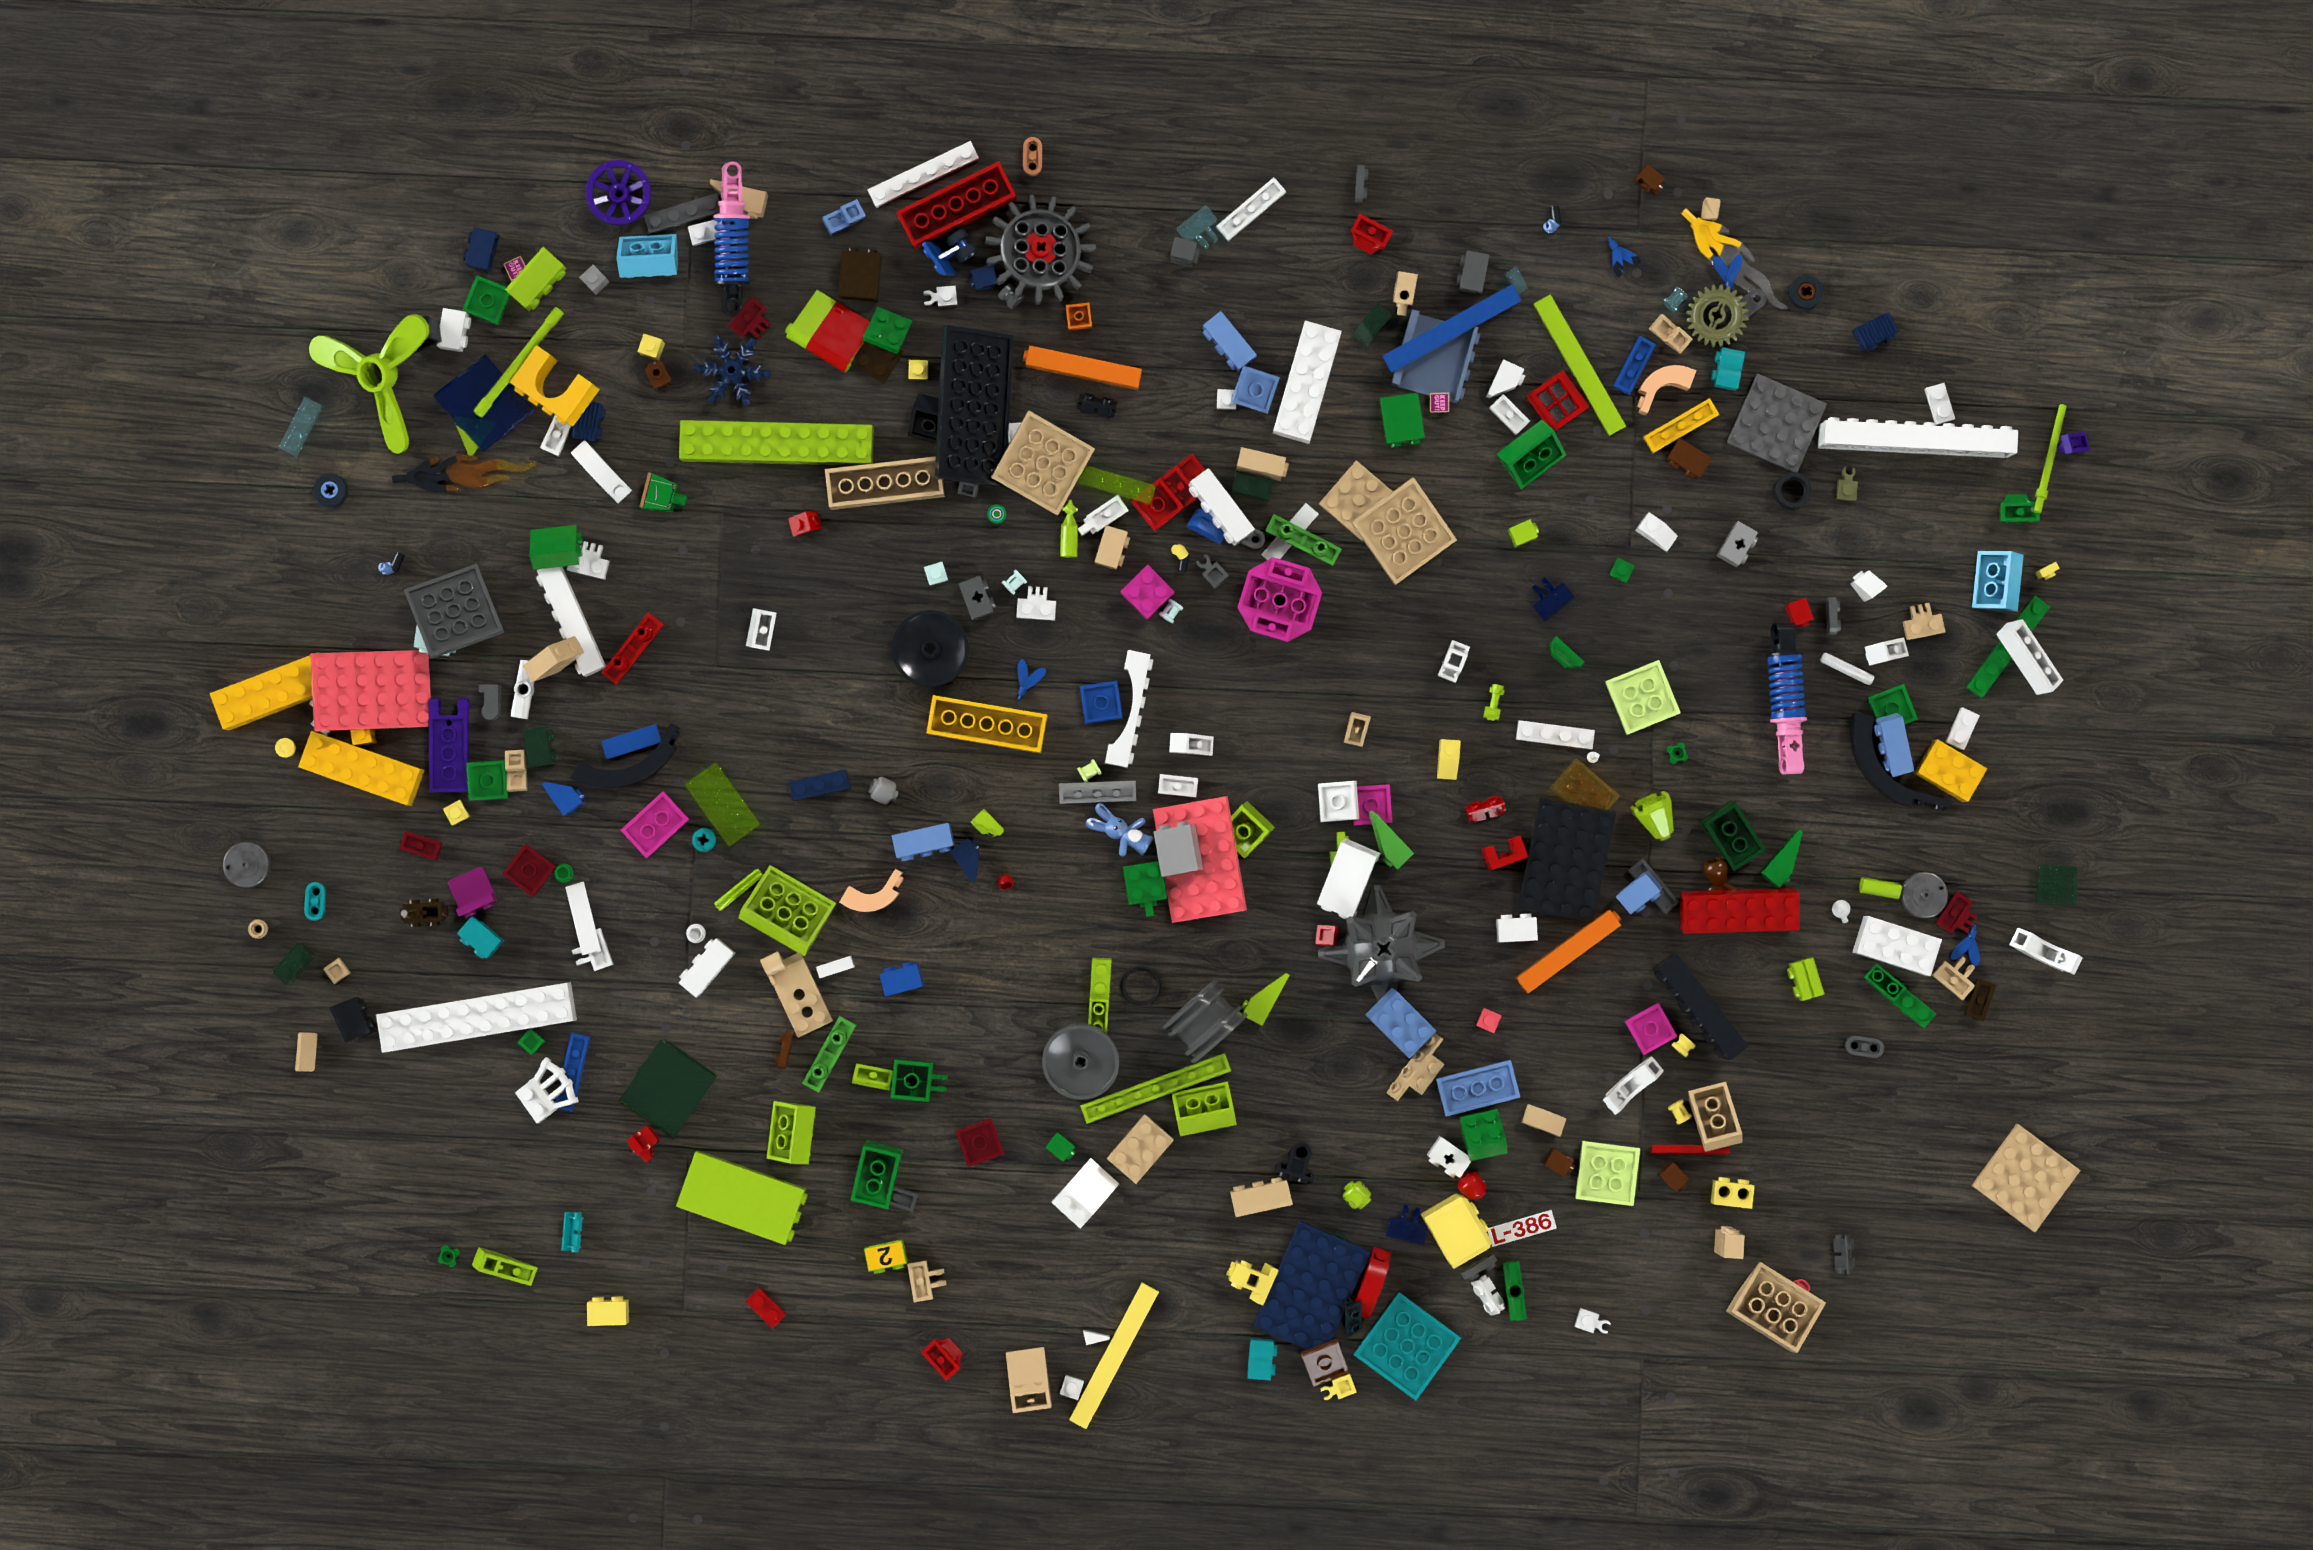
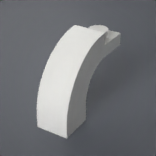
M585 440L571 452L583 468L617 503L632 491Z
M2017 928L2009 944L2018 951L2048 966L2075 975L2083 958L2080 955L2052 945L2035 934Z
M1652 1056L1617 1082L1605 1094L1606 1097L1603 1101L1616 1115L1637 1093L1657 1080L1664 1070Z

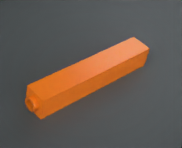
M1030 345L1029 350H1025L1023 361L1026 362V367L1133 390H1138L1142 369Z
M1606 910L1516 976L1515 979L1526 993H1530L1620 927V917L1615 911Z

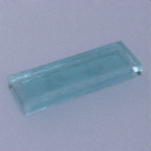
M304 397L278 448L297 457L323 406Z

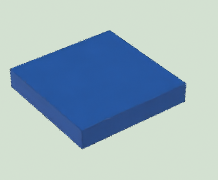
M1117 681L1079 686L1085 724L1123 719Z

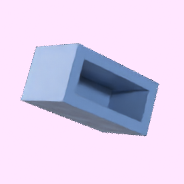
M1647 870L1616 895V898L1630 914L1634 911L1639 913L1646 907L1645 903L1651 900L1653 902L1661 895L1659 892L1662 886Z

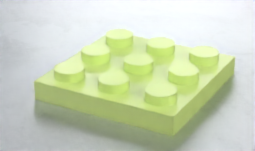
M1659 660L1605 681L1626 735L1681 713Z
M1582 1141L1575 1199L1633 1206L1640 1148Z

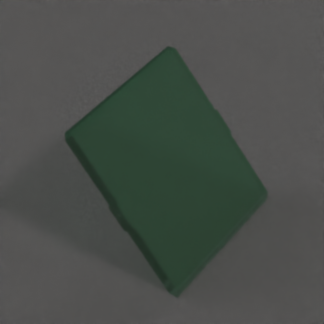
M661 1038L645 1063L638 1068L636 1076L619 1099V1102L674 1139L690 1115L698 1108L699 1102L717 1075Z

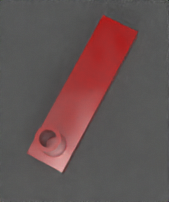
M1703 1145L1650 1146V1154L1728 1155L1730 1153V1146L1707 1152L1704 1151Z

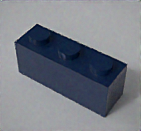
M845 769L789 782L793 801L851 789L848 772Z

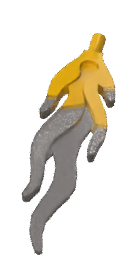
M1687 208L1681 213L1691 223L1690 226L1693 230L1698 249L1712 264L1715 255L1711 252L1710 248L1716 251L1728 269L1733 258L1740 254L1739 251L1749 261H1755V258L1743 243L1719 234H1728L1730 232L1723 225L1706 221L1699 217L1696 218ZM1742 258L1741 268L1732 282L1749 292L1756 289L1743 278V276H1746L1764 291L1769 303L1780 309H1788V306L1775 298L1766 276L1752 268ZM1759 295L1754 296L1757 301L1760 300Z

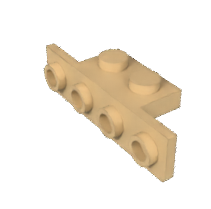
M1434 1033L1421 1046L1402 1069L1397 1079L1391 1084L1387 1091L1388 1095L1398 1101L1409 1086L1421 1095L1425 1092L1444 1066V1063L1432 1055L1443 1041V1038Z

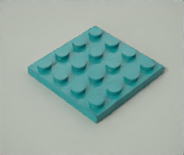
M1398 1292L1353 1355L1416 1401L1461 1340V1337Z

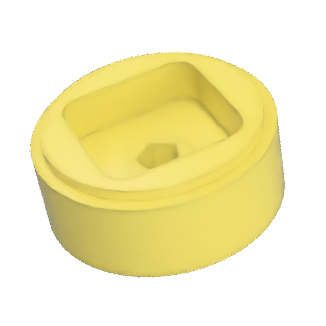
M282 738L277 741L275 750L279 756L287 758L295 753L296 745L291 739Z

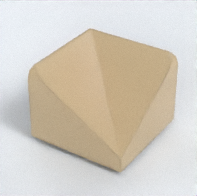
M1707 197L1704 199L1701 219L1711 222L1716 221L1719 215L1720 199Z

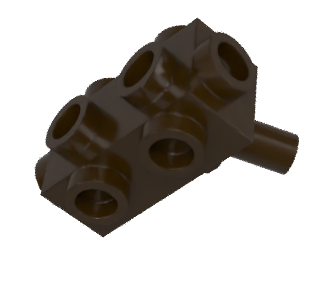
M439 898L427 899V903H420V900H408V904H402L403 908L400 909V918L404 924H409V927H421V923L429 922V926H439L440 922L445 921V917L449 915L448 906H444V902H439ZM433 909L438 910V915L434 916L432 914Z

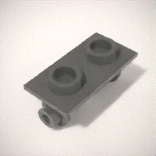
M1836 1234L1833 1239L1834 1252H1841L1842 1256H1834L1835 1270H1837V1274H1845V1270H1847V1274H1850L1855 1269V1259L1852 1258L1854 1240L1851 1238V1234L1845 1235V1238H1843V1234Z

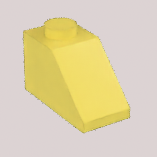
M1439 740L1437 779H1457L1460 740Z

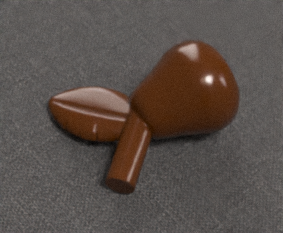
M1712 858L1706 861L1703 871L1713 884L1709 890H1739V888L1726 882L1728 864L1725 859Z

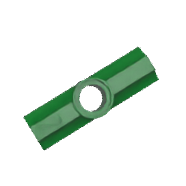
M1519 1260L1503 1262L1505 1292L1507 1294L1510 1321L1527 1319ZM1512 1286L1519 1287V1293L1515 1296L1510 1295Z

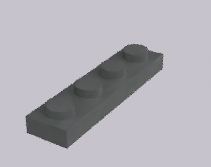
M715 193L644 215L649 234H655L719 214L718 194Z

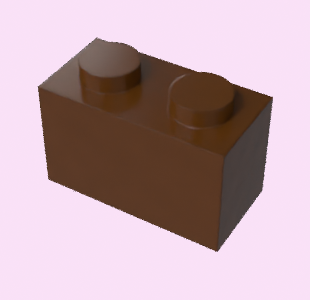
M1679 438L1665 460L1671 468L1675 470L1679 468L1685 472L1684 475L1687 478L1698 480L1712 458Z

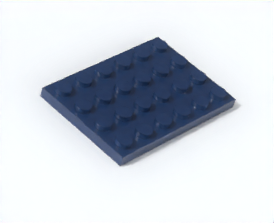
M1299 1220L1279 1265L1276 1278L1264 1305L1259 1310L1253 1326L1306 1350L1331 1341L1344 1313L1342 1301L1346 1297L1351 1298L1371 1251Z

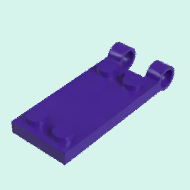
M440 698L429 699V792H468L466 763L469 762V698H458V715H440ZM449 720L452 722L450 726L447 725Z

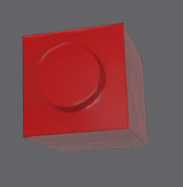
M1806 598L1785 605L1790 622L1794 623L1795 626L1798 625L1799 629L1810 625L1809 621L1814 619Z

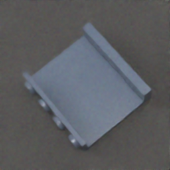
M1412 309L1402 345L1444 321L1420 315V311ZM1474 327V329L1464 332L1396 370L1391 386L1430 396V393L1449 392V402L1457 404L1459 399L1464 397L1465 388L1462 387L1464 381H1468L1471 370L1467 368L1469 362L1473 363L1475 352L1472 350L1474 344L1478 345L1480 333H1477L1479 327Z

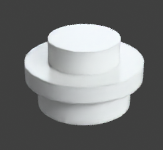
M693 924L688 927L686 936L690 942L700 943L704 940L706 931L703 926Z

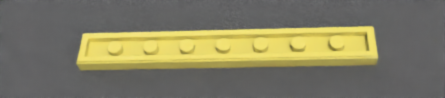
M1143 1282L1141 1283L1069 1419L1070 1421L1087 1429L1159 1291Z

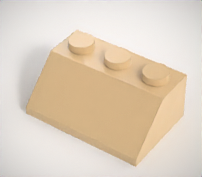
M1282 1177L1272 1178L1270 1183L1265 1184L1263 1181L1254 1182L1252 1187L1245 1188V1185L1233 1187L1234 1190L1230 1191L1236 1217L1293 1205L1287 1179L1283 1180Z

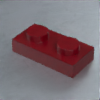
M404 831L399 849L437 861L443 842Z

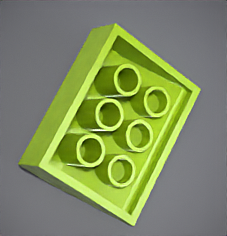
M770 865L743 905L738 918L805 956L836 903Z

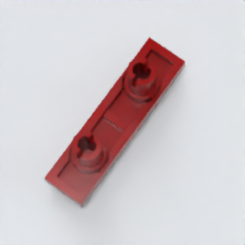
M647 613L601 673L618 685L664 624L650 613Z

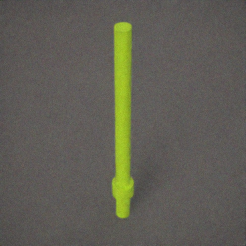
M2060 404L2058 407L2040 486L2036 490L2035 513L2042 512L2044 500L2047 499L2048 482L2067 408L2064 404Z

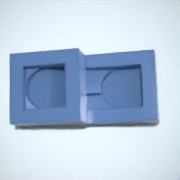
M856 199L841 206L839 210L823 216L822 221L831 236L865 218L866 215Z

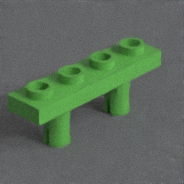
M1273 514L1265 532L1331 566L1334 565L1342 550L1338 546Z
M839 1016L802 1084L818 1093L821 1091L857 1026L856 1024Z

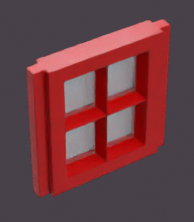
M1564 370L1526 396L1540 418L1554 432L1589 408V405Z

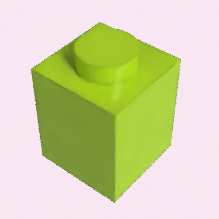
M1531 519L1507 530L1515 548L1538 537L1537 533H1539L1536 523H1532Z

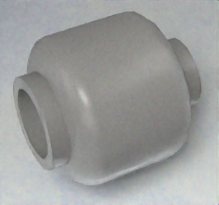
M885 777L874 779L868 790L871 799L883 805L888 804L890 801L894 802L898 795L896 783Z

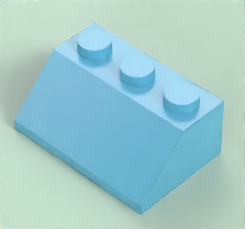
M677 234L619 237L616 258L619 277L677 275Z
M1978 551L1972 608L2018 612L2024 555L2012 551Z

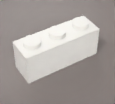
M718 938L715 940L711 939L704 947L706 951L694 958L692 961L694 965L690 970L685 969L679 976L681 978L679 984L696 998L703 993L735 955V952Z

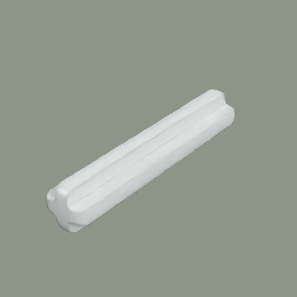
M1823 653L1820 658L1821 663L1867 685H1871L1874 680V675L1828 653Z

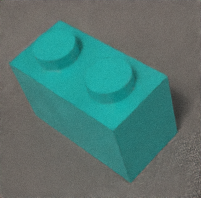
M471 916L457 933L460 936L459 940L466 946L471 945L475 949L474 953L482 959L484 957L490 958L505 941L476 916Z

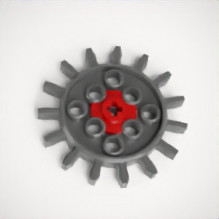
M1029 195L1028 206L1030 211L1020 213L1013 202L1008 203V210L1014 219L1008 224L995 216L992 223L1004 231L1002 238L986 236L985 240L987 245L1000 247V255L988 258L986 261L987 266L1002 263L1006 270L1005 273L998 277L996 283L1001 285L1010 277L1019 283L1014 293V298L1016 299L1022 295L1024 287L1035 289L1036 305L1041 303L1043 297L1042 290L1053 289L1055 298L1058 302H1061L1063 300V292L1060 289V285L1066 281L1079 291L1082 285L1072 274L1076 268L1087 273H1091L1093 269L1092 265L1079 260L1080 254L1082 252H1095L1096 244H1080L1079 235L1086 233L1090 229L1089 223L1074 228L1069 220L1074 216L1076 208L1074 206L1071 207L1064 216L1055 213L1056 197L1053 196L1048 203V210L1036 208L1034 195ZM1025 226L1027 228V232L1021 233L1018 231L1017 227ZM1038 227H1043L1046 230V233L1039 234L1036 231V229ZM1058 228L1063 229L1065 235L1059 236L1055 230ZM1023 244L1027 250L1019 251L1016 246ZM1062 247L1064 253L1058 254L1054 248ZM1022 262L1026 268L1020 270L1016 267V263ZM1042 264L1045 270L1038 271L1035 265ZM1060 265L1064 271L1056 272L1054 266Z

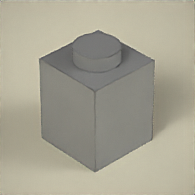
M594 265L579 277L595 295L610 283Z

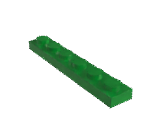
M2033 596L2015 621L2023 619L2032 632L2050 606L2037 596ZM2001 641L1998 642L1966 685V688L1980 699L1984 697L2012 659Z

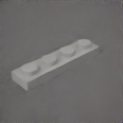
M1136 781L1059 783L1060 804L1136 801Z

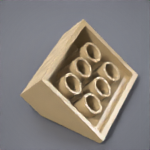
M1759 1262L1736 1293L1726 1312L1790 1352L1798 1353L1826 1302Z

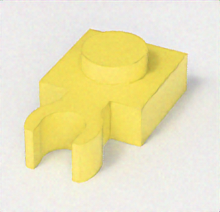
M1350 1373L1333 1379V1386L1321 1388V1391L1328 1390L1330 1392L1328 1396L1324 1397V1400L1332 1398L1335 1394H1337L1338 1399L1356 1393Z

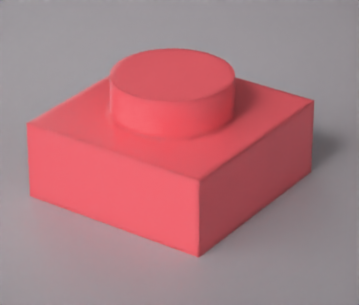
M1483 1008L1476 1026L1494 1033L1501 1015Z

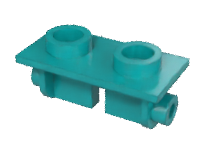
M565 1212L561 1251L579 1252L581 1248L580 1231H582V1219H584L582 1212Z

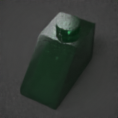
M1377 303L1352 336L1367 347L1390 321L1392 314Z

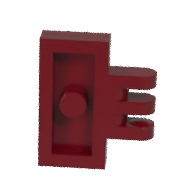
M751 296L741 308V311L728 324V327L741 338L749 331L756 338L760 339L761 335L756 330L759 329L764 333L766 330L760 325L762 323L766 327L771 325L761 316L767 308Z
M1955 891L1935 921V924L1950 934L1954 932L1956 927L1968 934L1970 930L1964 924L1972 927L1974 923L1968 920V918L1970 917L1975 921L1978 919L1976 915L1968 910L1973 902Z

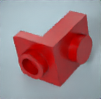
M806 511L788 518L793 537L822 528L817 511Z

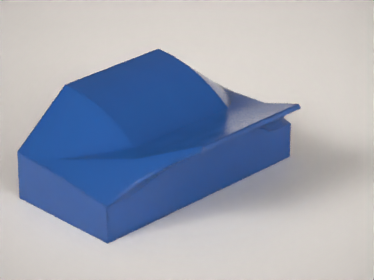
M1202 508L1196 509L1187 528L1221 545L1224 539L1223 530L1214 525L1212 522L1213 517L1209 512L1206 513Z

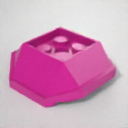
M1272 557L1248 571L1238 610L1251 632L1289 642L1312 629L1322 591L1310 568ZM1282 596L1285 599V604L1282 606L1276 605L1274 598Z

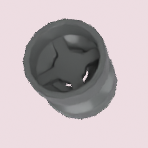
M1009 283L1000 291L998 297L1002 301L1006 300L1007 306L1012 310L1023 300L1024 295L1022 294L1018 299L1014 298L1015 286Z

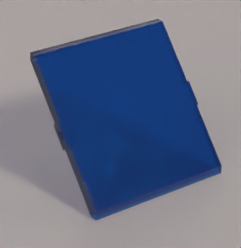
M486 355L433 395L453 418L456 425L469 436L482 452L535 412L524 397L514 391L515 386L510 382L499 394L483 418L473 412L479 402L503 375Z

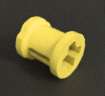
M1683 1099L1668 1107V1110H1671L1677 1119V1125L1692 1117L1691 1113H1688L1683 1105Z

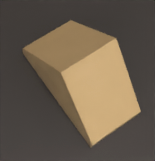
M1352 712L1349 717L1344 743L1363 747L1371 716Z

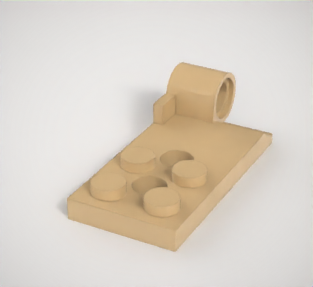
M777 951L760 960L798 1038L833 1021L803 955L796 953L783 960ZM797 989H802L805 993L802 1000H797L794 997V992ZM806 1006L811 1007L813 1010V1014L809 1018L804 1017L802 1014V1010Z

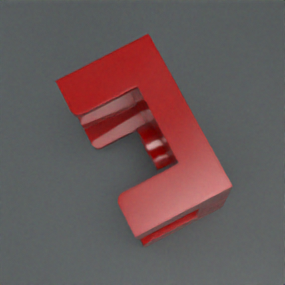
M1521 835L1508 839L1513 854L1510 851L1500 854V859L1497 857L1494 846L1481 849L1488 871L1528 857Z

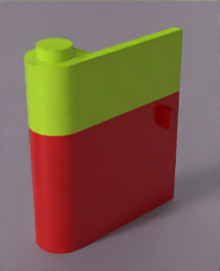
M816 290L795 322L787 326L785 333H787V339L846 373L851 367L855 355L865 342L862 341L863 335L870 321Z

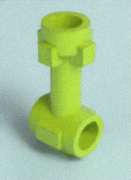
M1492 684V688L1490 687L1489 692L1492 693L1490 707H1485L1483 716L1487 720H1499L1501 709H1498L1497 706L1500 695H1504V686Z

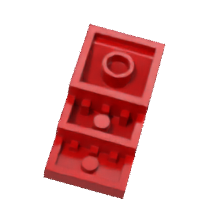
M1192 453L1131 502L1151 528L1156 531L1198 499V497L1195 498L1190 493L1189 483L1206 469Z

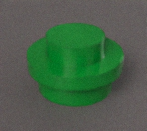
M560 864L554 870V876L559 882L566 883L573 878V868L568 864Z

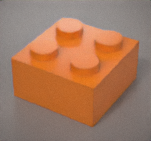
M1089 303L1066 305L1069 331L1092 328Z

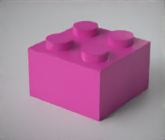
M1149 565L1120 591L1121 595L1146 620H1149L1175 594Z

